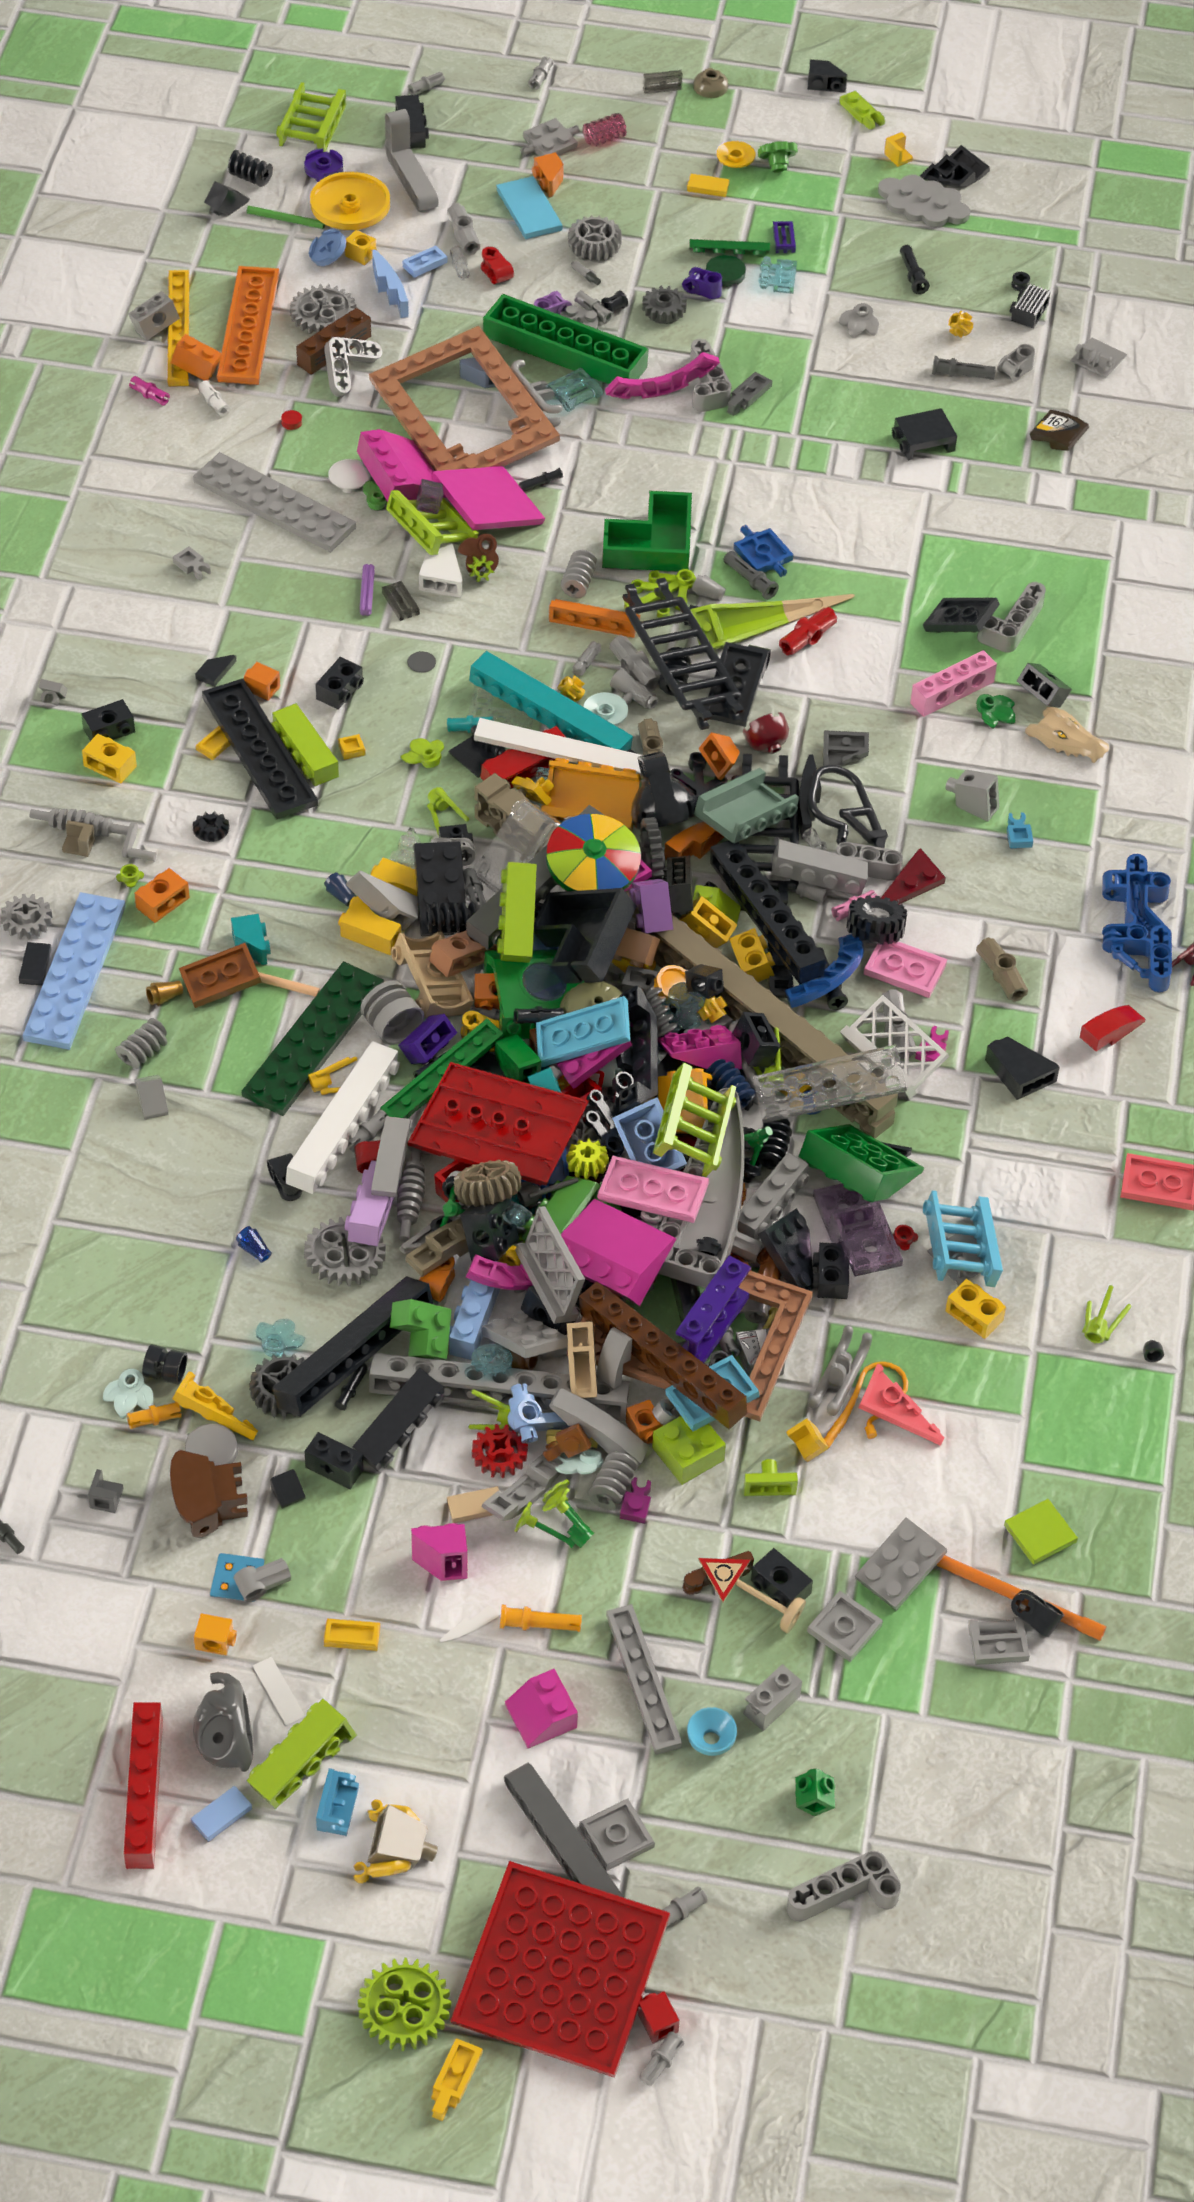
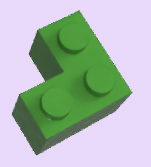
M413 1299L392 1302L390 1328L411 1332L408 1357L435 1360L447 1359L452 1309Z

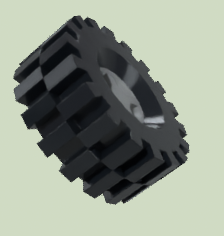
M866 896L865 899L858 897L857 900H852V903L849 905L846 924L847 931L852 933L854 938L859 937L860 941L868 940V943L871 944L878 942V944L883 945L884 942H887V944H892L893 941L898 942L900 938L904 937L907 909H904L902 904L898 905V901H890V898L887 897L885 899H881L880 896H875V898Z

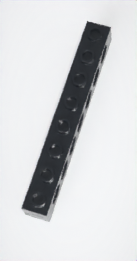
M730 840L712 846L710 864L799 985L824 976L825 965L827 964L825 954L819 951L813 938L804 931L802 923L792 915L790 907L783 903L779 892L772 888L767 876L760 872L757 863L748 856L746 848L743 845L741 846L739 842L732 843Z

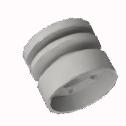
M386 981L377 985L366 995L361 1004L362 1015L374 1027V1030L385 1044L395 1045L401 1043L424 1021V1012L399 981Z

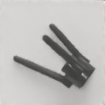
M578 1178L541 1190L538 1185L533 1186V1183L525 1181L521 1183V1189L518 1191L517 1196L522 1207L531 1209L540 1204L542 1200L539 1199H542L543 1194L577 1183Z

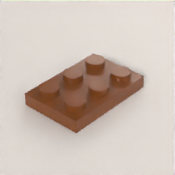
M246 943L179 968L195 1008L262 983Z

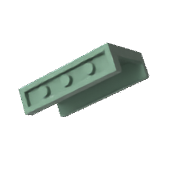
M759 767L700 795L694 815L732 843H736L788 817H792L797 811L799 796L794 794L784 799L763 783L766 772Z

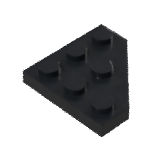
M796 1208L757 1235L785 1282L810 1291L813 1289L810 1229L807 1226L806 1219Z

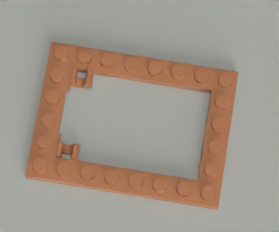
M479 326L369 374L371 383L434 471L506 466L560 441V435ZM469 353L474 356L485 370L488 377L518 416L508 421V425L514 434L511 436V439L478 454L472 453L470 455L464 453L463 446L460 443L447 449L401 386L402 383Z
M749 1271L739 1288L749 1293V1299L778 1308L749 1377L759 1390V1397L747 1403V1414L745 1417L760 1422L808 1309L813 1292ZM657 1274V1276L655 1277L653 1283H655V1281H656V1279H657V1277H658L659 1274ZM582 1317V1319H581L580 1322H589V1321H588L586 1318ZM593 1325L596 1366H598L607 1335ZM632 1354L631 1360L623 1364L622 1375L663 1389L672 1386Z

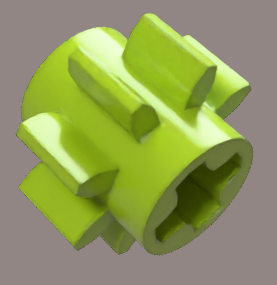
M485 555L481 556V560L473 556L474 562L467 564L472 571L468 575L470 577L476 575V582H480L481 578L489 581L488 575L495 573L490 567L494 562H485ZM482 565L485 567V571L479 572L476 570L477 566Z

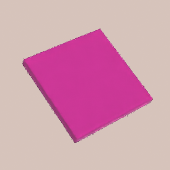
M503 466L432 472V480L472 530L541 525L544 523L545 517Z

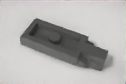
M754 372L732 391L727 413L734 416L741 408L746 409L772 387L773 381Z

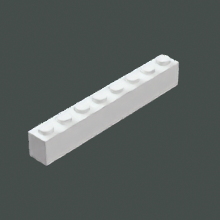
M373 1041L370 1043L287 1166L286 1184L311 1194L315 1192L318 1186L323 1185L328 1170H333L338 1155L345 1152L350 1137H355L360 1122L366 1120L370 1107L376 1105L380 1092L386 1090L391 1075L395 1076L398 1072L400 1062L397 1061V1050Z

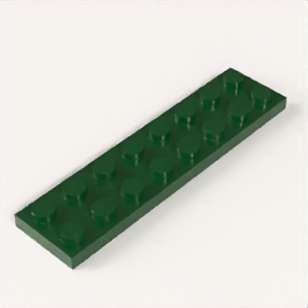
M343 961L243 1088L242 1097L284 1116L309 1084L308 1074L319 1071L362 1015L361 1004L363 999L373 988L384 983V979Z

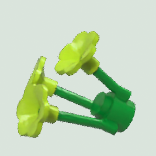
M568 1479L557 1483L551 1490L545 1493L542 1499L545 1505L542 1510L545 1512L556 1507L561 1514L564 1513L570 1519L573 1526L567 1531L570 1535L569 1538L538 1522V1519L530 1513L532 1506L530 1501L514 1530L518 1532L525 1524L532 1528L537 1527L565 1542L569 1547L572 1548L576 1544L580 1549L594 1534L568 1503L569 1499L566 1496L570 1491Z

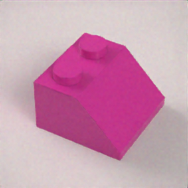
M555 1668L530 1678L505 1701V1706L528 1749L577 1728L578 1712Z

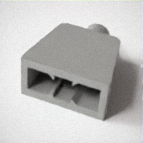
M965 770L958 779L952 777L948 779L946 790L955 793L956 806L985 821H989L998 810L999 792L997 775Z

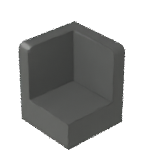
M96 1469L88 1493L90 1508L116 1513L124 1489L123 1484L103 1480L102 1470Z

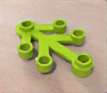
M688 569L680 570L677 575L651 571L648 576V582H643L640 579H635L631 582V584L634 583L635 586H639L636 589L637 594H640L644 590L654 591V588L659 587L656 583L657 579L665 578L667 582H670L668 584L670 592L672 593L679 589L678 597H682L687 604L688 589L693 588L696 577ZM651 592L641 597L640 600L644 604L653 602L660 597ZM624 601L625 610L626 607H629L630 605ZM678 606L674 607L676 610L680 611ZM670 608L657 610L658 618L670 616Z

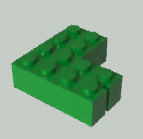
M649 490L648 521L605 519L602 568L677 572L682 569L689 570L692 493Z

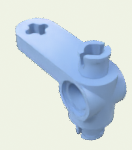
M523 1383L522 1387L521 1384L511 1387L513 1398L509 1399L510 1412L508 1414V1423L515 1432L521 1433L522 1443L537 1441L538 1436L536 1432L547 1431L548 1429L564 1430L570 1427L555 1412L542 1413V1409L535 1401L534 1395L528 1394L527 1384Z

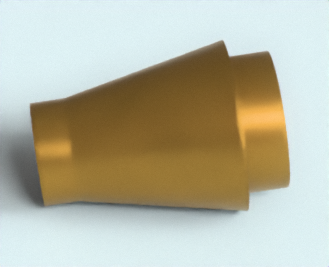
M179 980L151 983L150 986L146 987V996L151 1005L156 1004L159 1006L183 994V986Z

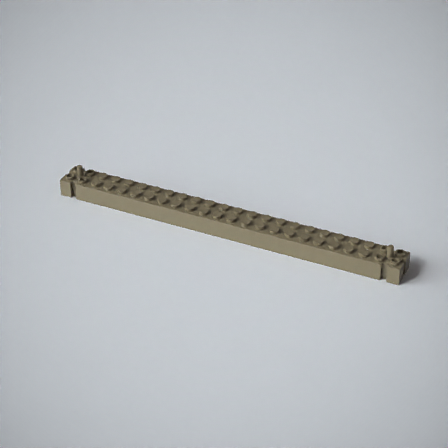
M494 773L475 786V800L479 802L475 805V818L484 826L492 827L494 834L530 861L548 844L551 834L560 824L553 817L543 812L537 804H533L525 797L526 791L523 788L519 790L513 788L511 790L508 781ZM637 907L632 915V918L635 919L636 914H639V908ZM672 915L673 930L645 933L660 939L654 960L661 969L665 966L676 965L689 970L699 964L721 968L724 992L715 995V997H723L728 1005L723 1008L727 1015L733 1021L740 1019L743 1012L764 1013L773 1032L775 1027L779 1028L781 1065L790 1073L799 1070L806 1075V1079L813 1084L812 1090L819 1092L827 1103L852 1123L856 1121L860 1124V1129L873 1138H877L894 1124V1108L897 1105L898 1094L895 1092L894 1084L891 1081L880 1085L878 1077L873 1072L865 1069L857 1059L850 1057L838 1044H834L825 1037L822 1031L815 1029L804 1017L795 1013L788 1004L781 1002L769 989L756 982L753 976L746 974L735 962L726 958L719 949L714 948L701 935L692 931L685 922ZM637 927L636 931L641 932V928Z

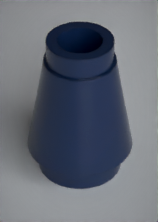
M338 872L331 874L324 882L326 891L349 907L351 899L357 896L346 886L347 880L344 875H340Z

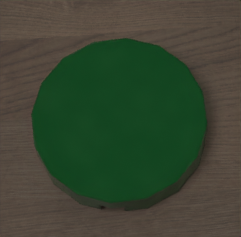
M719 255L711 258L706 265V270L718 272L722 275V287H731L735 283L738 285L745 279V264L737 257Z

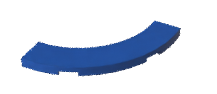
M852 934L839 937L837 961L834 960L825 969L824 976L785 990L791 1008L806 1004L827 994L848 979L857 969L863 958V941H860L859 937L854 938Z

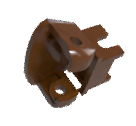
M183 1450L175 1452L170 1465L172 1495L179 1515L186 1523H190L192 1537L199 1538L213 1533L219 1526L223 1525V1520L248 1517L247 1508L237 1509V1506L248 1504L247 1493L237 1494L236 1489L237 1486H242V1477H234L235 1474L242 1473L241 1462L215 1465L214 1461H209L208 1456Z

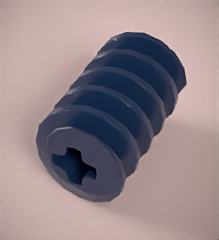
M719 1059L708 1067L706 1073L712 1075L711 1084L716 1088L717 1092L723 1088H730L731 1085L736 1087L735 1091L738 1093L741 1109L754 1099L756 1092L754 1089H750L751 1085L745 1082V1077L740 1075L741 1072L738 1068H735L733 1062Z

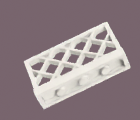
M884 995L850 1027L846 1025L840 1031L845 1041L884 1077L891 1081L909 1100L916 1094L915 1090L949 1057L947 1052ZM883 1004L889 1008V1017H877V1010ZM893 1021H904L906 1023L905 1031L893 1032ZM876 1022H889V1032L876 1033ZM864 1023H872V1033L862 1034L858 1029ZM909 1036H920L922 1038V1046L909 1047ZM893 1037H905V1047L892 1048ZM876 1038H888V1048L878 1049L876 1047ZM922 1051L921 1062L909 1063V1052ZM926 1051H937L940 1054L935 1061L925 1062ZM905 1052V1063L894 1064L892 1062V1053ZM921 1067V1074L913 1081L908 1076V1068Z

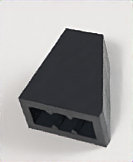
M1007 1036L1000 1040H994L987 1046L985 1061L1016 1100L1057 1082L1060 1069L1057 1063Z

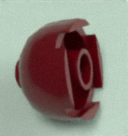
M778 712L779 716L775 717L772 713L761 716L749 723L750 729H743V735L751 748L762 753L769 752V754H774L782 749L781 746L786 742L789 735V726L782 712Z

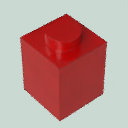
M665 1991L659 1994L650 1993L642 1998L639 2003L638 2016L653 2044L665 2039L669 2032H679L680 2020Z

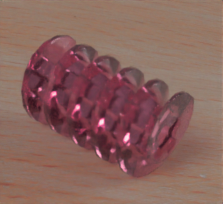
M613 113L610 116L599 118L597 121L593 120L590 123H585L582 128L586 143L591 145L592 142L596 147L599 145V141L605 144L606 139L611 142L613 137L619 139L620 134L623 137L627 135L626 124L620 113Z

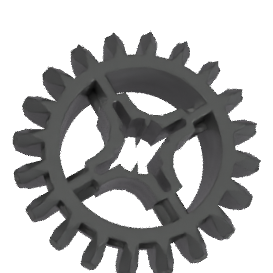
M283 1352L279 1358L273 1354L272 1360L269 1361L264 1358L262 1361L263 1365H256L255 1372L251 1374L249 1390L251 1391V1399L255 1401L257 1409L262 1408L264 1414L272 1412L274 1418L278 1414H282V1417L285 1419L287 1414H292L277 1408L275 1396L270 1393L274 1394L272 1387L305 1361L304 1357L297 1360L295 1354L287 1357Z

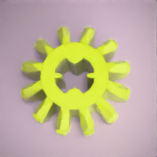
M588 1138L586 1142L578 1139L576 1145L571 1144L566 1155L569 1172H575L576 1178L584 1176L585 1180H587L589 1176L597 1179L599 1174H604L609 1163L606 1146H600L599 1140L592 1143L590 1138Z

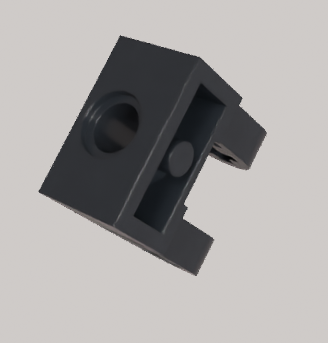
M511 1198L504 1199L503 1202L487 1204L486 1206L479 1205L475 1207L471 1205L460 1215L471 1261L476 1254L492 1261H498L519 1240L517 1225H503L502 1214L512 1204Z

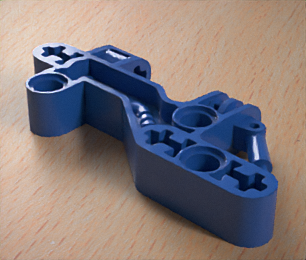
M1132 854L1127 858L1125 870H1108L1102 876L1103 897L1110 901L1125 902V924H1108L1103 927L1102 948L1104 951L1112 953L1114 959H1119L1130 969L1137 970L1141 978L1148 979L1151 990L1159 993L1165 992L1169 989L1172 974V933L1148 907V903H1162L1168 899L1171 879L1168 874L1163 872H1149L1146 857L1141 854ZM1129 955L1146 956L1148 958V969L1140 968L1138 962Z

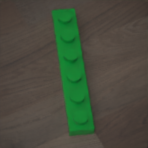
M488 1018L485 1019L382 1105L380 1110L386 1113L385 1117L388 1115L389 1117L408 1119L431 1099L450 1062L470 1067L495 1046V1041L504 1038V1033Z

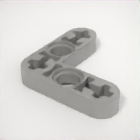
M340 337L331 338L324 348L331 392L337 397L346 395L351 389L348 360L373 363L382 355L380 345L374 341ZM349 346H354L357 349V354H353ZM334 363H338L341 366V372L334 368Z

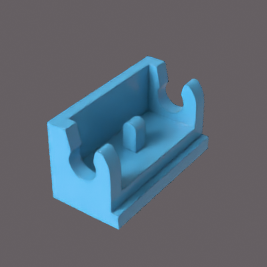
M329 1768L316 1816L317 1831L347 1836L359 1790V1783L355 1782V1775L334 1771V1769Z

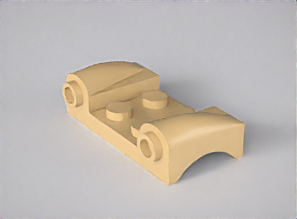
M437 932L422 939H412L404 933H399L396 943L392 947L391 956L398 965L408 964L420 991L415 1002L424 1012V1018L439 1014H445L447 1017L456 1016L470 1011L474 1000L462 974L458 973L447 978L429 961L434 943L445 939L443 932Z

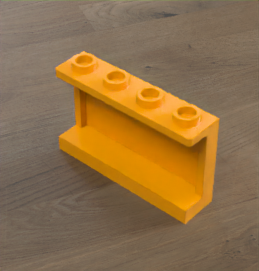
M555 758V761L549 760L548 779L554 787L546 793L552 801L547 806H541L543 812L555 820L563 821L565 820L564 818L569 816H578L586 807L591 805L605 816L621 822L632 832V802L640 788L641 776L636 774V770L623 768V771H616L613 766L601 765L600 768L591 767V763L578 761L577 765L571 764L569 760L563 758Z

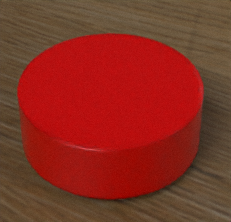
M296 410L285 411L281 415V424L288 430L298 429L302 425V415Z

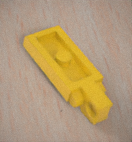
M455 2039L433 2086L431 2099L436 2101L432 2109L433 2118L443 2121L449 2106L456 2109L482 2056V2048L460 2039Z

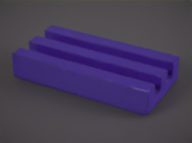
M773 221L775 253H779L780 250H783V253H787L788 250H791V253H795L796 244L793 221ZM778 226L781 227L782 244L779 243ZM785 226L789 228L790 244H787Z

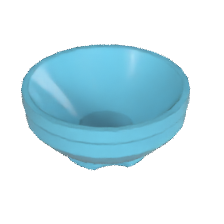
M708 1707L692 1715L688 1722L687 1735L690 1744L695 1750L708 1756H716L727 1752L733 1746L737 1736V1725L728 1712L720 1708ZM709 1732L718 1735L719 1741L715 1744H708L703 1739L704 1735Z

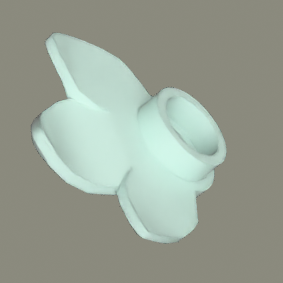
M127 1369L121 1373L118 1380L112 1381L106 1386L103 1400L107 1402L114 1401L116 1412L121 1418H125L127 1413H131L136 1405L143 1409H149V1406L153 1405L154 1395L152 1389L144 1384V1377L139 1370ZM130 1377L135 1378L133 1384H127V1380Z
M586 1450L570 1458L563 1452L557 1458L564 1463L556 1466L555 1470L562 1474H573L576 1472L581 1475L591 1474L602 1466L604 1460L601 1458V1453L596 1450Z

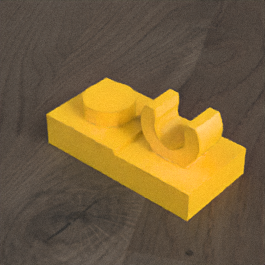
M516 776L511 782L517 790L523 788L526 791L525 797L529 800L546 806L552 801L546 794L554 787L549 779L545 780L541 777L535 783L528 777L524 779Z

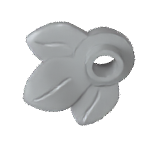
M866 303L857 304L852 310L843 312L839 318V324L848 325V331L852 338L864 330L874 336L878 332V319L873 316L872 307Z

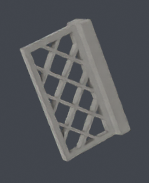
M538 1207L526 1242L518 1243L515 1251L553 1323L577 1321L579 1312L575 1304L585 1278L546 1207Z

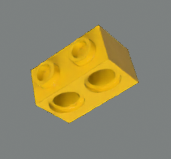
M755 928L729 938L741 970L753 976L756 982L765 980L769 976H774L771 966L775 965L770 952L765 953L764 949L768 948V945L763 935L758 936Z
M965 1279L948 1296L945 1311L976 1334L986 1339L1004 1321L1006 1306L999 1299L993 1298L983 1291L978 1284H973L968 1279Z

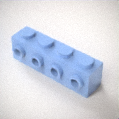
M473 1280L470 1281L469 1286H464L461 1300H463L462 1305L456 1307L454 1313L455 1324L450 1326V1355L474 1361L483 1337L482 1326L488 1324L500 1291L499 1288L483 1285Z

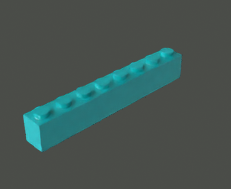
M485 651L471 665L470 682L491 693L494 697L508 703L511 707L520 710L530 718L544 724L549 729L557 726L566 738L623 751L631 749L633 735L490 652Z

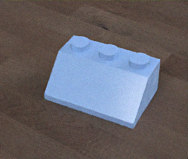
M658 1097L612 1118L630 1160L680 1171L688 1165L683 1153L675 1149L668 1150L662 1157L653 1154L664 1111Z

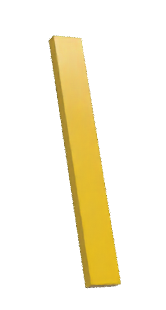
M169 270L168 297L172 299L180 319L168 326L167 382L168 387L189 386V373L171 363L176 344L185 334L189 335V270Z

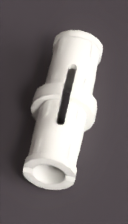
M202 381L198 385V390L206 398V403L213 407L219 416L227 415L230 407L224 402L220 392L215 390L209 381Z

